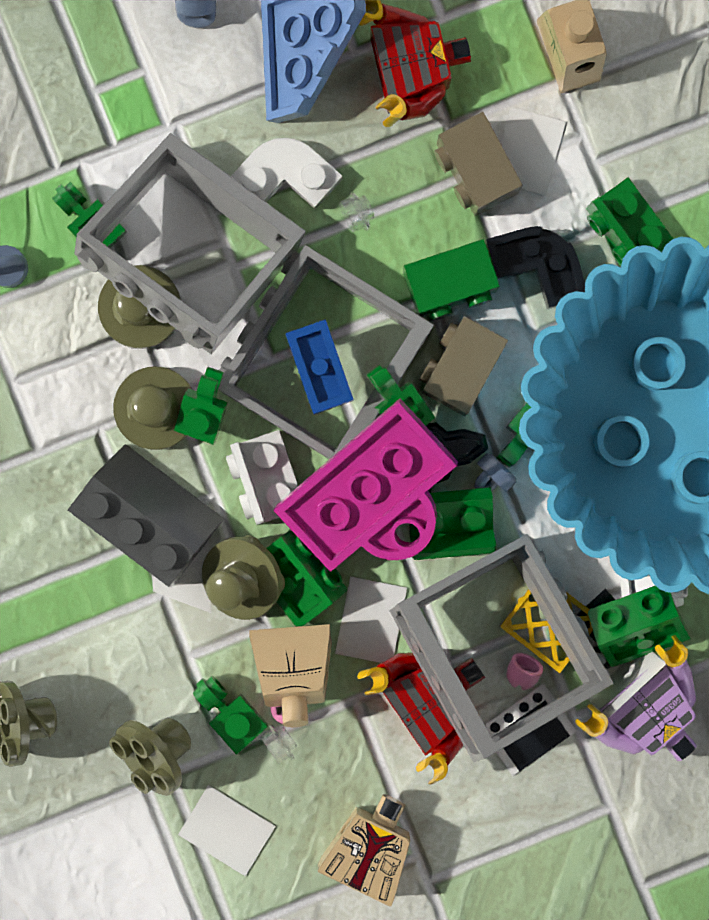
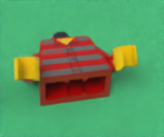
M365 0L367 13L364 14L359 25H366L371 21L376 24L370 27V40L384 99L376 106V109L384 108L387 109L388 114H391L382 122L383 125L391 127L399 120L404 121L427 116L445 97L446 90L450 88L452 78L449 67L471 62L467 38L443 42L438 22L429 21L425 16L399 7L383 4L380 0Z
M398 653L377 665V667L360 671L357 675L358 679L371 676L373 679V687L371 690L364 692L365 695L383 692L425 756L431 753V756L417 763V772L424 770L430 765L434 770V777L428 783L430 785L445 778L448 772V765L462 749L463 743L413 653ZM472 657L454 668L465 691L486 678Z

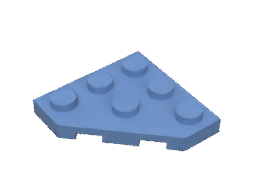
M261 0L266 121L282 123L309 114L366 13L365 0Z

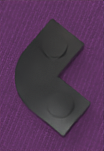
M534 226L485 240L498 281L536 270L547 310L556 308L560 299L568 293L575 291L585 292V280L577 253L573 245L567 243L557 233L542 229L541 226Z

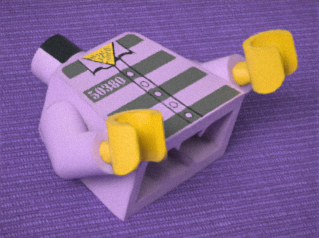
M675 635L671 636L674 644L668 651H664L659 644L656 645L655 651L666 663L656 675L611 717L607 718L602 712L637 679L600 709L589 704L587 707L592 711L591 718L587 722H581L579 719H576L575 723L589 736L596 737L607 747L630 754H637L645 750L652 756L665 746L677 761L685 759L697 747L696 743L683 730L696 718L692 710L696 702L692 671L687 662L688 649Z

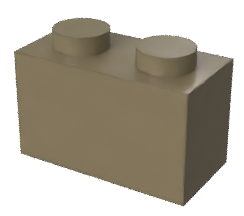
M484 112L438 135L436 144L438 149L434 150L436 159L445 173L451 171L458 184L454 187V192L464 209L470 207L474 216H477L519 194L523 184Z
M465 316L459 326L451 322L439 343L446 347L441 359L437 362L431 358L419 379L426 384L422 393L465 417L472 408L508 340Z

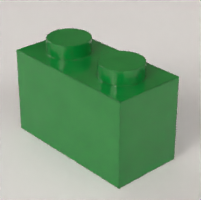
M484 239L403 266L402 271L416 314L420 317L428 315L429 321L438 320L453 314L451 307L466 302L469 308L486 304L493 300L491 294L496 293L500 287Z

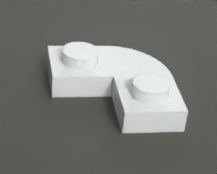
M277 138L263 143L231 175L233 179L266 203L286 183L314 209L343 180V176L311 147L291 138Z

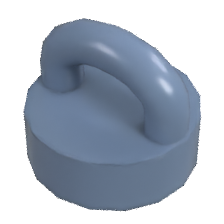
M175 0L177 17L186 26L193 28L207 27L215 21L216 0Z
M8 245L0 246V287H16L27 276L28 261L24 254L15 247Z
M486 453L477 462L484 471L477 477L474 484L475 489L491 487V491H493L499 485L507 492L517 482V478L491 453Z

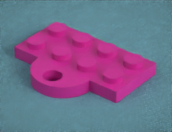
M400 398L278 503L273 511L330 572L361 546L372 555L382 559H407L418 554L427 546L435 530L437 511L435 502L428 490L457 466L458 461ZM410 523L417 527L420 536L413 542H406L398 537L396 528L401 524Z

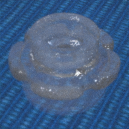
M350 192L349 198L339 202L343 218L352 232L361 228L367 231L370 229L369 220L374 218L373 209L365 195L358 198L354 192Z
M270 725V730L261 735L260 738L278 764L288 757L293 760L294 755L291 750L297 747L296 743L284 726L276 730L273 725Z

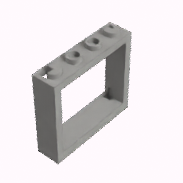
M170 133L77 233L74 254L86 269L92 272L98 271L109 279L120 294L128 298H136L147 307L148 312L153 318L161 323H169L182 333L183 338L190 345L198 349L203 348L212 355L280 273L287 259H290L294 251H298L306 231ZM165 173L169 174L275 252L273 257L216 325L212 324L102 243Z
M305 245L300 254L294 251L290 259H287L281 272L286 276L278 289L271 286L264 295L259 305L264 311L257 322L254 324L249 321L240 333L237 343L242 346L235 357L231 359L227 356L220 365L219 371L224 372L219 391L327 459H330L378 417L379 413L375 406L385 399L376 388L370 394L336 449L237 387L240 379L309 270H314L410 330L387 367L388 372L397 385L434 325Z
M528 534L407 598L389 611L473 762L489 757L614 684L603 665L607 661L600 653L595 652L588 640L589 632L584 621L579 616L573 614L566 602L567 593L564 586L558 579L552 577L545 565L546 557L543 550L538 552ZM512 559L583 684L491 737L420 609Z

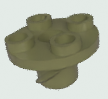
M134 265L181 300L177 287L165 273L150 266ZM109 279L106 281L98 299V314L103 328L115 341L131 349H146L163 343L174 333L176 328L169 323L157 321L140 301L134 297L128 298L123 296L115 289Z
M153 366L133 372L121 383L114 398L113 413L117 427L131 443L145 449L162 450L178 444L187 438V435L174 431L183 396L187 389H192V387L180 374L168 368Z
M254 536L231 537L221 541L208 552L203 562L202 581L209 600L219 611L236 619L250 620L264 615L276 604L280 593L285 587V579L274 556Z
M13 681L0 682V757L6 766H19L24 764L28 757L30 740L50 738L55 733L57 728V712L49 698L42 697L24 700L18 686Z
M165 718L154 728L150 729L140 722L129 720L116 730L115 736L109 740L110 747L119 758L125 761L133 772L131 780L139 791L147 794L152 790L158 794L168 796L181 786L182 774L177 760L190 750L191 738L180 722L172 718Z

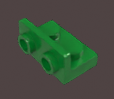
M629 177L601 197L591 201L586 208L590 214L587 216L590 226L600 237L603 235L607 237L614 247L611 250L612 255L620 266L624 256L634 247L647 245L656 248L662 253L665 245L674 239Z
M491 487L430 493L437 511L436 526L427 546L418 554L412 556L414 560L490 554L496 551ZM409 523L410 542H413L419 538L420 533L416 526Z
M291 529L267 547L277 561L280 572L285 579V587L280 593L277 603L295 627L307 624L347 592V587L343 584L342 577L337 569H333L330 572Z
M657 586L646 588L588 611L597 646L611 668L643 657L651 652H656L655 646L658 644L663 649L673 646L674 640L671 638L673 635L681 642L691 640L686 624L675 605L672 593L660 590Z

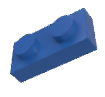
M326 319L285 333L313 415L353 402L354 399Z

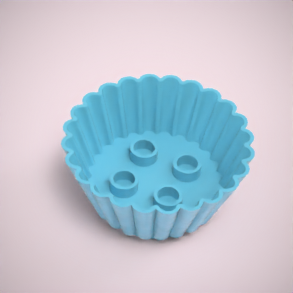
M678 237L667 243L662 253L651 246H636L624 256L621 267L613 264H603L594 268L586 279L585 292L575 291L566 294L560 299L555 310L557 325L549 326L540 331L534 341V357L539 365L530 368L521 382V393L531 408L521 418L519 432L524 443L535 450L529 460V476L537 487L550 491L547 499V510L551 518L558 525L566 528H576L575 540L577 546L584 554L593 558L609 556L613 570L624 579L638 580L649 575L655 586L668 593L679 592L693 583L698 590L709 594V245L704 249L698 241L691 237Z

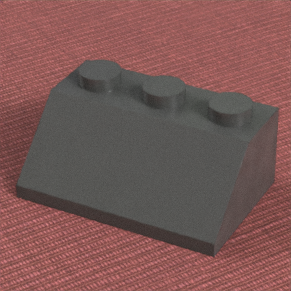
M126 444L93 475L67 510L168 587L177 583L224 521L222 516Z

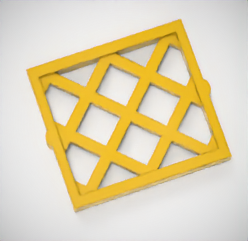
M528 589L518 599V603L500 627L553 669L561 673L570 660L566 656L564 660L558 661L556 646L561 644L558 640H555V634L547 621L532 622L530 607L538 606L536 601H529L531 592ZM566 592V602L572 610L573 603L587 614V616L579 617L583 621H589L590 627L588 632L590 635L593 631L588 616L590 609ZM519 608H525L527 623L512 625V617ZM548 626L550 641L535 643L533 628ZM528 628L530 643L513 630ZM551 646L553 661L536 648Z

